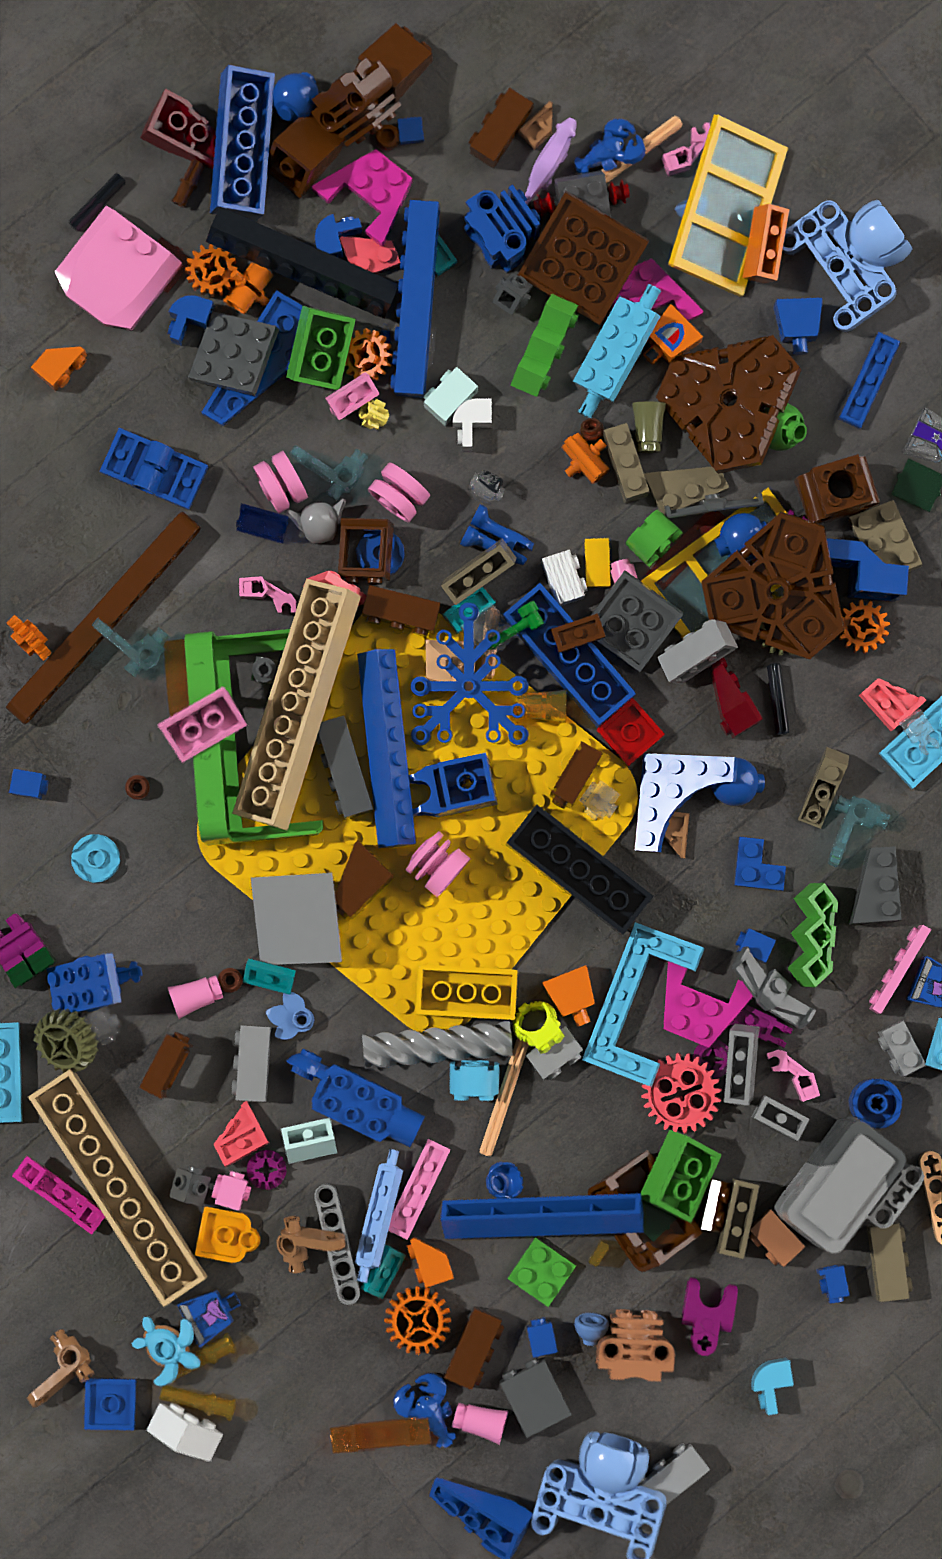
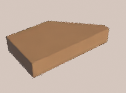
M551 101L518 130V134L534 150L552 134L553 103Z
M674 812L669 820L670 824L664 838L679 857L685 859L690 813Z

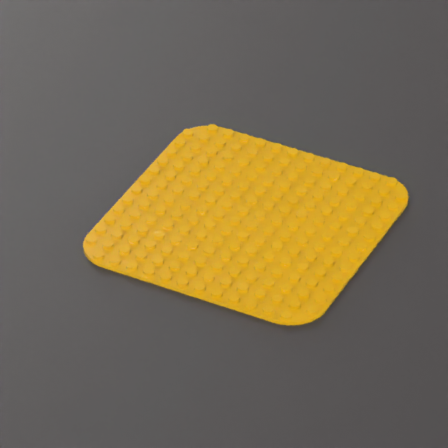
M440 613L434 634L428 633L427 637L414 634V629L406 627L404 631L393 629L390 627V623L382 621L380 625L367 622V618L361 615L351 627L322 722L345 716L373 811L346 820L344 814H338L335 801L339 800L337 791L332 792L328 782V778L332 777L330 768H324L321 754L325 752L322 744L317 745L315 741L290 823L323 820V830L318 835L207 846L201 840L197 823L198 844L206 861L253 900L250 877L332 873L334 893H336L354 843L358 840L393 875L394 879L353 919L349 916L344 919L337 912L342 962H330V964L407 1027L420 1033L429 1028H440L446 1031L452 1026H464L472 1018L416 1015L418 964L512 970L571 897L506 846V842L537 804L604 856L627 828L635 814L638 801L637 785L631 771L620 758L530 686L527 692L520 696H515L510 691H482L496 706H512L516 703H521L525 706L526 712L523 717L507 716L515 725H522L527 728L529 737L525 743L521 745L513 744L509 740V732L500 723L501 739L495 743L489 742L486 738V732L489 730V712L475 698H464L450 712V730L453 733V737L449 742L442 743L438 740L439 723L431 732L432 737L427 744H415L411 738L412 730L419 725H425L432 716L416 718L413 715V707L420 703L426 706H443L457 692L430 691L424 696H417L412 692L411 682L413 679L420 676L426 677V640H437L436 636L439 631L448 630L455 641H464V633L460 632L457 634ZM445 632L441 633L440 639L447 641L448 634ZM375 649H395L409 775L439 762L486 752L498 805L442 817L413 816L416 844L396 848H378L357 656L359 653ZM482 656L475 662V673L481 667ZM501 663L495 669V675L492 679L484 678L482 681H510L511 678L517 675ZM516 681L513 687L519 691L522 689V684ZM422 682L416 684L418 691H422L425 687ZM419 706L416 712L422 716L425 710L422 706ZM515 706L513 710L516 715H521L522 708L520 706ZM493 730L489 733V737L492 740H496L498 733ZM517 730L514 732V738L520 740L523 735L521 731ZM418 731L416 736L419 740H423L425 734L423 731ZM442 731L441 738L447 740L449 733ZM581 741L603 754L572 807L566 806L565 809H562L552 803L553 798L550 797V793L576 749L579 750L578 747ZM253 747L238 764L239 787H241ZM467 779L466 784L462 785V787L468 789L474 782ZM410 784L412 809L429 800L431 790L429 786L424 784ZM242 817L243 828L269 826ZM439 831L443 834V837L437 845L441 847L447 840H450L451 843L446 852L450 855L459 848L470 858V861L450 885L436 897L425 888L430 876L426 874L417 881L415 877L421 869L417 867L411 874L405 869L408 867L411 857L417 849Z

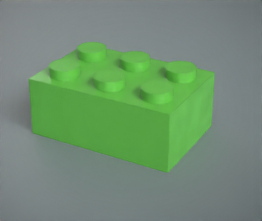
M302 305L286 377L297 382L334 390L340 389L356 319L347 315Z
M669 1130L640 1193L641 1199L676 1218L691 1223L722 1155L686 1135Z

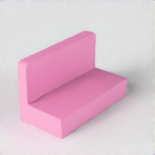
M365 372L325 399L330 406L332 414L338 420H341L378 396L379 392L370 376Z

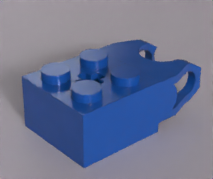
M486 752L439 762L409 775L410 784H424L429 786L431 790L429 800L419 807L412 809L414 817L423 815L442 817L498 805ZM470 779L471 782H474L468 789L462 787V785L466 784V780Z

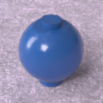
M302 72L300 74H288L278 80L273 90V107L282 119L295 122L298 118L312 115L311 112L317 108L312 99L319 94L315 78L309 73Z
M739 513L728 518L721 527L720 537L714 539L720 556H731L737 549L740 551L745 547V542L763 528L766 522H760L758 517L748 513ZM751 554L747 559L751 561L756 559V557Z
M738 758L736 783L719 784L710 788H712L715 797L722 803L729 806H741L750 802L756 793L763 792L765 778L763 774L757 773L756 768L749 761Z

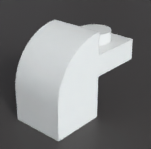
M471 399L462 403L457 408L453 417V428H462V430H458V444H462V451H472V428H491V399Z

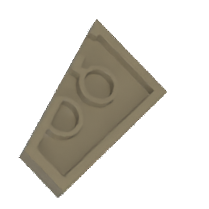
M713 467L644 473L659 511L663 514L664 507L667 505L670 506V510L687 508L699 503L701 500H705V495L719 494L729 489L723 473L718 474Z

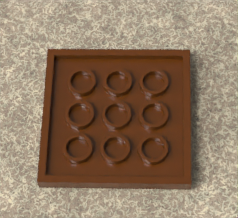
M565 191L518 275L550 296L554 294L578 305L577 312L600 325L650 240Z

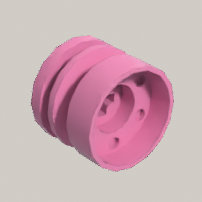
M439 831L417 849L411 857L408 867L405 869L411 874L419 867L421 870L415 877L417 881L426 874L430 876L425 888L436 897L450 885L470 861V858L459 848L450 855L446 852L450 846V840H447L441 847L437 845L443 837V834Z

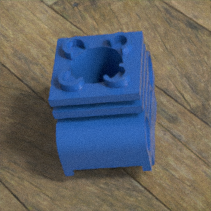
M513 184L508 187V194L505 190L500 192V199L494 192L483 190L467 200L466 204L469 207V212L464 217L466 222L464 231L481 248L484 259L492 269L500 264L506 273L524 260L526 244L531 243V235L534 239L539 237V221H541L536 210H530L525 203L527 199L520 189L516 190Z

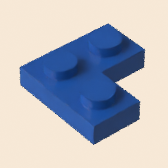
M739 837L734 886L784 891L786 866L762 864L764 839Z

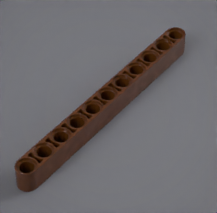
M180 512L11 699L6 709L24 725L27 724L200 532L201 526L185 512Z

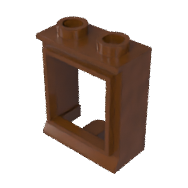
M341 518L338 574L341 576V579L350 584H359V580H366L368 584L381 585L382 581H390L394 524L388 519ZM350 530L381 531L379 568H347Z
M581 741L578 747L579 750L576 749L550 793V797L553 798L552 803L562 809H565L566 806L572 807L603 754Z
M174 1032L173 1035L167 1034L139 1088L160 1099L166 1098V1091L171 1089L190 1052L188 1048L193 1047L192 1044L188 1043L190 1038L179 1032Z

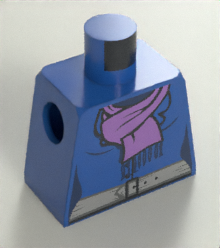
M928 956L922 957L907 995V1001L942 1008V964Z
M214 1290L184 1300L177 1306L184 1319L191 1322L193 1336L198 1346L201 1347L233 1322L230 1311L241 1306V1303L235 1292L222 1299L219 1291Z

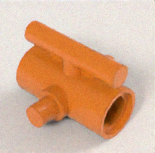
M251 263L243 274L238 270H234L230 276L235 280V285L223 300L226 305L232 306L242 314H246L254 302H259L262 306H266L270 300L265 296L263 289L269 283L273 274L267 268Z
M579 433L568 437L561 447L572 460L565 473L571 478L577 472H583L592 484L596 483L610 470L599 457L601 455L600 452L607 445L602 439L594 445H589Z

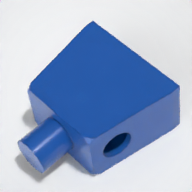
M822 298L776 299L774 312L781 342H793L794 355L807 354V342L816 341L818 337Z

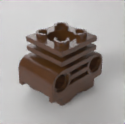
M365 58L356 65L354 71L343 74L331 84L329 90L320 92L312 99L317 108L311 113L320 126L328 132H334L349 122L350 126L338 135L342 139L355 130L356 134L344 143L347 147L353 142H356L357 145L366 139L364 134L367 132L371 135L383 127L380 122L384 119L388 122L396 116L394 111L401 104L397 102L386 111L383 107L392 101L395 96L392 93L380 103L377 99L390 90L392 78L380 61L372 65Z
M859 454L811 468L810 472L798 476L794 481L808 521L820 525L864 512L866 509L880 504L866 457H859ZM838 480L846 484L850 497L844 499L835 497L828 489V482Z

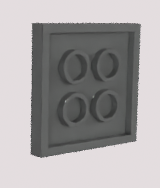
M212 312L188 378L193 382L255 396L279 329L275 325Z
M624 570L591 615L598 613L606 635L605 638L597 641L641 672L684 613Z

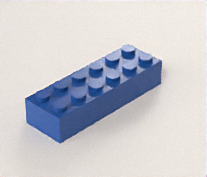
M228 65L221 73L210 214L216 215L219 207H222L252 221H257L264 215L275 73Z
M539 583L503 614V619L510 627L517 624V622L522 620L517 610L527 603L535 601L539 608L538 613L545 624L533 631L528 627L519 632L517 636L598 728L634 698L636 693L592 642L562 653L558 652L551 629L571 623L573 620L545 587Z

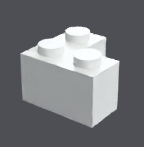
M160 1403L146 1431L176 1452L210 1462L223 1436L222 1433L215 1429L216 1424L207 1419H202L200 1422L195 1416L188 1413L184 1414L185 1409L177 1404L171 1403L170 1406Z

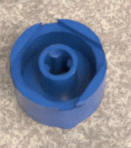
M870 1078L861 1081L853 1088L848 1099L852 1116L867 1123L872 1128H886L892 1125L901 1113L902 1097L899 1090L891 1082L883 1079ZM872 1098L880 1099L878 1109L871 1108Z

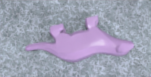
M569 117L556 125L557 131L538 156L529 177V185L525 194L527 199L525 203L527 205L541 189L547 190L552 182V176L568 156L567 151L571 138L575 137L576 121L573 118Z

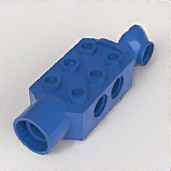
M303 1048L300 1053L294 1054L286 1060V1062L293 1065L292 1072L311 1081L314 1076L320 1078L317 1090L312 1098L313 1110L378 1142L389 1137L408 1147L412 1145L425 1116L403 1106L402 1095L336 1063L328 1067L320 1063L322 1057Z

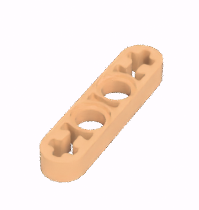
M926 1151L920 1155L918 1164L924 1174L923 1186L934 1235L937 1242L942 1245V1225H937V1222H942V1218L937 1217L935 1214V1207L938 1204H942V1190L934 1194L929 1189V1184L934 1179H938L942 1183V1159L938 1153ZM930 1155L937 1162L933 1164L934 1172L939 1171L940 1175H932L927 1178L926 1173H931L929 1166L924 1165V1161H927V1156Z

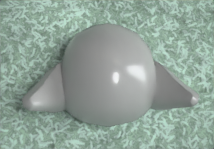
M341 499L333 507L325 502H315L305 506L301 513L286 510V515L304 532L310 542L314 544L331 541L335 537L337 525L340 522L346 500Z

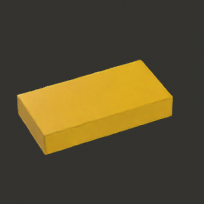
M609 538L585 539L587 588L610 587Z

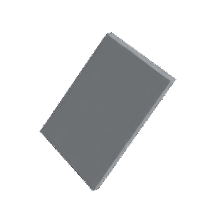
M332 873L250 877L259 959L261 962L273 965L342 962Z

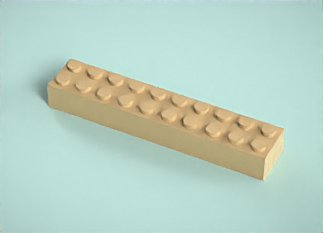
M306 579L232 814L286 831L288 830L361 598L360 595L353 591Z
M69 1069L28 1096L162 1306H166L208 1277L77 1073H73Z

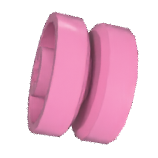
M283 450L272 456V463L276 472L273 473L271 467L265 461L253 466L261 489L268 501H271L278 514L289 509L290 503L285 495L286 492L289 493L292 500L296 503H300L308 498L302 482Z
M388 463L381 471L382 477L386 482L375 479L369 486L368 492L385 509L409 523L417 514L413 504L423 506L429 499L430 494L403 469L393 463Z

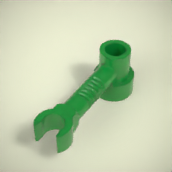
M535 601L529 602L517 610L522 620L500 633V641L497 644H493L488 650L497 648L506 640L528 627L533 631L545 624L538 613L539 608ZM497 634L489 638V640L492 642L496 641Z

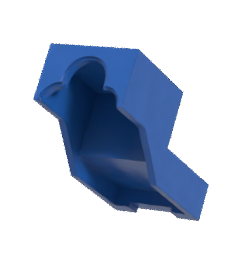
M827 538L832 567L849 568L848 597L895 602L907 595L909 566L885 564L863 542Z

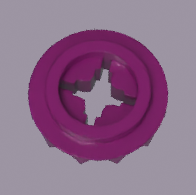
M719 1040L711 1048L699 1044L695 1048L692 1057L694 1061L699 1056L700 1065L708 1062L707 1071L711 1070L709 1061L702 1060V1057L709 1056L712 1048L716 1057L723 1058L722 1061L714 1062L712 1069H715V1072L711 1076L712 1079L719 1078L727 1072L728 1046Z
M262 1150L255 1153L247 1165V1174L250 1182L260 1189H273L279 1186L286 1176L287 1168L284 1159L280 1154L272 1150ZM265 1159H267L269 1167L277 1168V1170L269 1173L268 1181H266L264 1173L256 1171V1169L264 1167Z

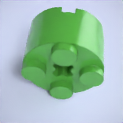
M658 509L644 520L645 523L638 527L625 543L649 568L655 564L659 556L662 558L671 549V541L674 543L683 534Z

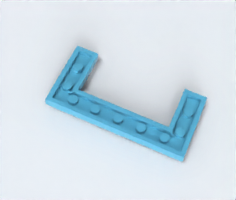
M635 922L582 1060L652 1087L660 1064L618 1048L616 1043L650 955L696 972L704 948Z

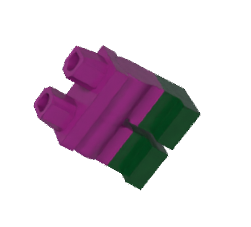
M15 913L6 919L12 931L4 935L0 929V964L10 978L14 988H19L34 978L36 974H40L55 964L57 960L33 929L30 922H25L18 913Z

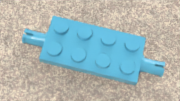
M648 284L640 301L636 303L619 296L573 380L574 383L587 389L588 392L585 401L578 410L580 414L592 418L601 400L608 399L614 402L661 317L651 310L661 293V290Z

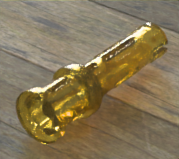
M225 1333L221 1339L211 1344L209 1342L205 1343L203 1349L194 1354L200 1359V1367L208 1363H218V1359L230 1353H237V1349L231 1336ZM179 1364L175 1380L196 1369H188L183 1364Z
M168 1385L162 1386L159 1400L203 1410L208 1416L214 1414L226 1417L228 1421H231L237 1402V1399L227 1400L217 1397L214 1393L208 1396Z

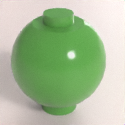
M787 403L784 413L779 411L777 415L779 423L769 446V449L775 451H785L793 448L803 441L807 434L802 414L796 407ZM764 408L762 413L768 414L770 408Z

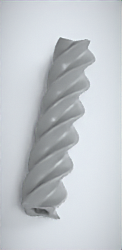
M503 1021L495 1026L479 1023L471 1028L456 1025L446 1031L440 1028H429L421 1033L414 1030H405L397 1035L381 1032L372 1038L362 1034L365 1069L373 1065L388 1068L396 1065L398 1062L411 1066L420 1063L422 1060L429 1063H439L447 1058L454 1061H463L471 1056L486 1059L494 1056L496 1053L502 1056H513L510 1021Z

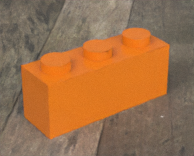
M772 204L754 207L742 278L759 283L778 280L789 209Z

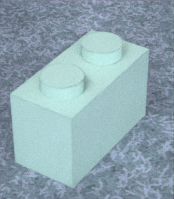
M458 367L453 371L448 370L440 379L442 383L436 389L432 387L424 396V408L444 426L453 419L457 408L462 403L470 400L478 392V386Z
M330 1118L281 1128L289 1164L337 1153Z

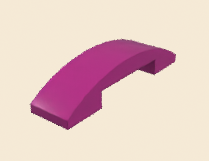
M26 1156L12 1175L31 1191H35L72 1218V1221L91 1235L105 1218L97 1205L29 1156Z

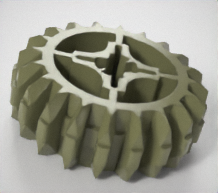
M59 1008L48 1012L40 1019L34 1031L36 1036L33 1040L38 1043L36 1050L42 1052L41 1058L48 1060L47 1065L53 1064L55 1071L61 1069L63 1073L69 1069L73 1073L84 1070L94 1061L95 1055L98 1052L96 1046L99 1043L94 1038L97 1032H93L90 1029L92 1024H87L84 1021L85 1017H78L77 1011L71 1013L69 1008L65 1010Z

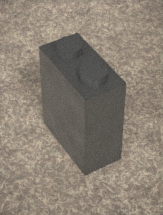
M538 1357L525 1363L526 1367L519 1371H516L515 1368L507 1371L502 1375L504 1379L500 1380V1384L527 1438L571 1416V1412L545 1359L539 1360Z

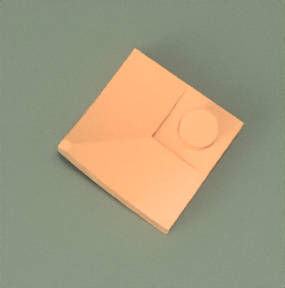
M426 640V678L430 681H456L445 669L438 667L437 658L443 654L449 655L452 662L463 673L464 663L445 644H440L437 640ZM456 641L464 649V641ZM442 657L440 664L444 667L447 666L449 660L446 657ZM470 681L466 682L465 689L471 691L473 684Z

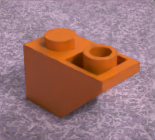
M81 346L46 349L31 366V369L56 391L59 387L63 388L69 382L70 374L75 369L79 370L85 364L87 353Z
M417 1237L410 1238L411 1244L407 1245L411 1260L415 1258L417 1260L419 1268L415 1269L419 1284L424 1282L425 1288L454 1279L446 1252Z

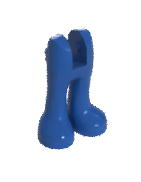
M480 504L460 545L464 547L476 545L488 549L497 542L480 533L474 528L476 527L501 539L503 538L517 557L515 563L524 565L528 559L514 551L513 548L516 544L532 551L534 543L520 533L494 522L489 518L487 508Z

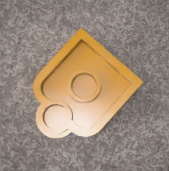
M204 1206L195 1256L236 1263L244 1258L246 1252H252L258 1248L260 1235L256 1229L251 1227V1222L247 1215L240 1212Z

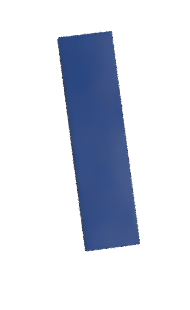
M878 332L839 420L861 429L900 341Z

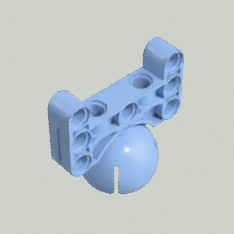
M874 200L864 205L856 213L852 221L847 219L835 202L825 201L786 229L784 240L792 236L796 238V244L792 248H786L783 244L782 251L790 255L808 246L848 302L835 313L834 323L840 331L849 332L895 299V285L884 271V267L893 266L903 261L913 248L908 240L904 239L903 232L879 200ZM826 208H834L836 214L833 218L826 219L823 217V212ZM808 222L816 224V229L812 233H805L803 231L804 225ZM828 232H830L832 237L835 239V241L839 245L838 247H836L831 241V239L828 237ZM842 261L844 263L842 271L833 272L831 270L832 263ZM856 271L860 274V276L867 284V286H863V284L860 282L858 277L855 275ZM883 285H888L892 288L891 294L887 297H881L878 294L879 288ZM862 300H870L872 306L870 310L863 312L858 308L859 303ZM843 314H849L852 317L851 323L847 326L839 324V318Z
M597 1431L589 1432L580 1447V1466L557 1459L547 1467L532 1517V1528L536 1533L546 1535L556 1526L559 1516L630 1539L627 1552L628 1559H650L654 1552L666 1508V1498L660 1491L637 1485L643 1479L648 1469L649 1452L646 1447H641L638 1442L606 1432L601 1435ZM553 1468L561 1469L563 1478L555 1477L552 1472ZM546 1492H553L557 1497V1502H550L546 1497ZM648 1500H656L659 1503V1509H651L648 1506ZM593 1508H601L605 1516L598 1518L594 1514ZM539 1517H548L550 1526L542 1525ZM641 1524H649L653 1529V1533L647 1534L643 1532ZM635 1548L644 1549L646 1557H638L635 1554Z

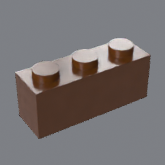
M510 87L506 93L502 92L495 102L497 107L493 113L488 112L482 121L484 126L480 132L475 131L470 138V154L494 169L517 135L518 130L521 129L532 113L534 103Z
M369 585L362 615L367 618L366 621L369 623L380 625L382 621L390 623V627L393 629L404 631L406 627L414 629V634L427 637L428 633L434 634L441 603Z
M474 1306L444 1375L445 1379L470 1390L473 1389L474 1385L479 1386L484 1372L480 1371L484 1361L489 1363L494 1349L490 1348L494 1338L499 1340L504 1326L501 1325L502 1318Z

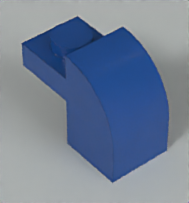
M334 214L325 217L318 224L315 232L316 248L335 257L342 258L343 253L339 237L362 234L360 219L345 217L336 223Z
M194 295L184 296L175 301L169 309L170 317L176 319V321H171L168 329L171 342L181 346L189 324L206 329L211 313L215 309L213 301Z

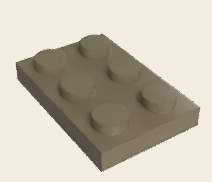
M894 500L849 517L848 521L857 541L863 542L885 564L909 566L908 572L922 567L921 559Z

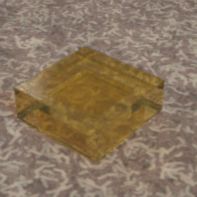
M600 1239L587 1261L595 1267L598 1266L609 1249V1245Z

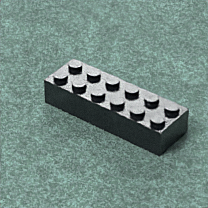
M537 804L506 842V846L621 936L624 935L653 898L651 893Z

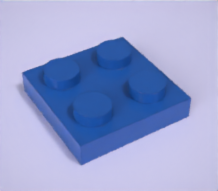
M90 1378L85 1381L84 1430H135L136 1378Z

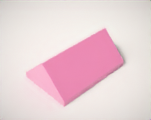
M222 687L159 723L158 726L181 762H184L247 726L229 692Z

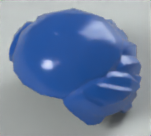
M497 1162L489 1169L486 1187L489 1193L497 1199L516 1198L523 1189V1178L520 1176L521 1172L518 1171L514 1164L510 1162Z

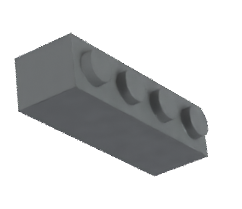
M345 716L321 722L316 742L317 745L322 744L325 752L321 754L324 768H330L332 777L328 778L331 791H337L339 800L335 801L338 814H344L346 820L372 812L373 807Z

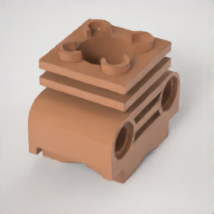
M616 1309V1313H610L612 1321L610 1323V1330L612 1333L605 1334L603 1338L598 1340L596 1345V1363H598V1368L608 1369L610 1379L617 1380L639 1377L647 1381H661V1371L674 1372V1349L669 1341L663 1337V1330L659 1326L663 1325V1319L660 1315H657L656 1311L641 1310V1315L630 1313V1310ZM607 1344H615L616 1349L613 1353L608 1354L604 1352ZM658 1346H665L664 1354L660 1356L654 1355V1351Z

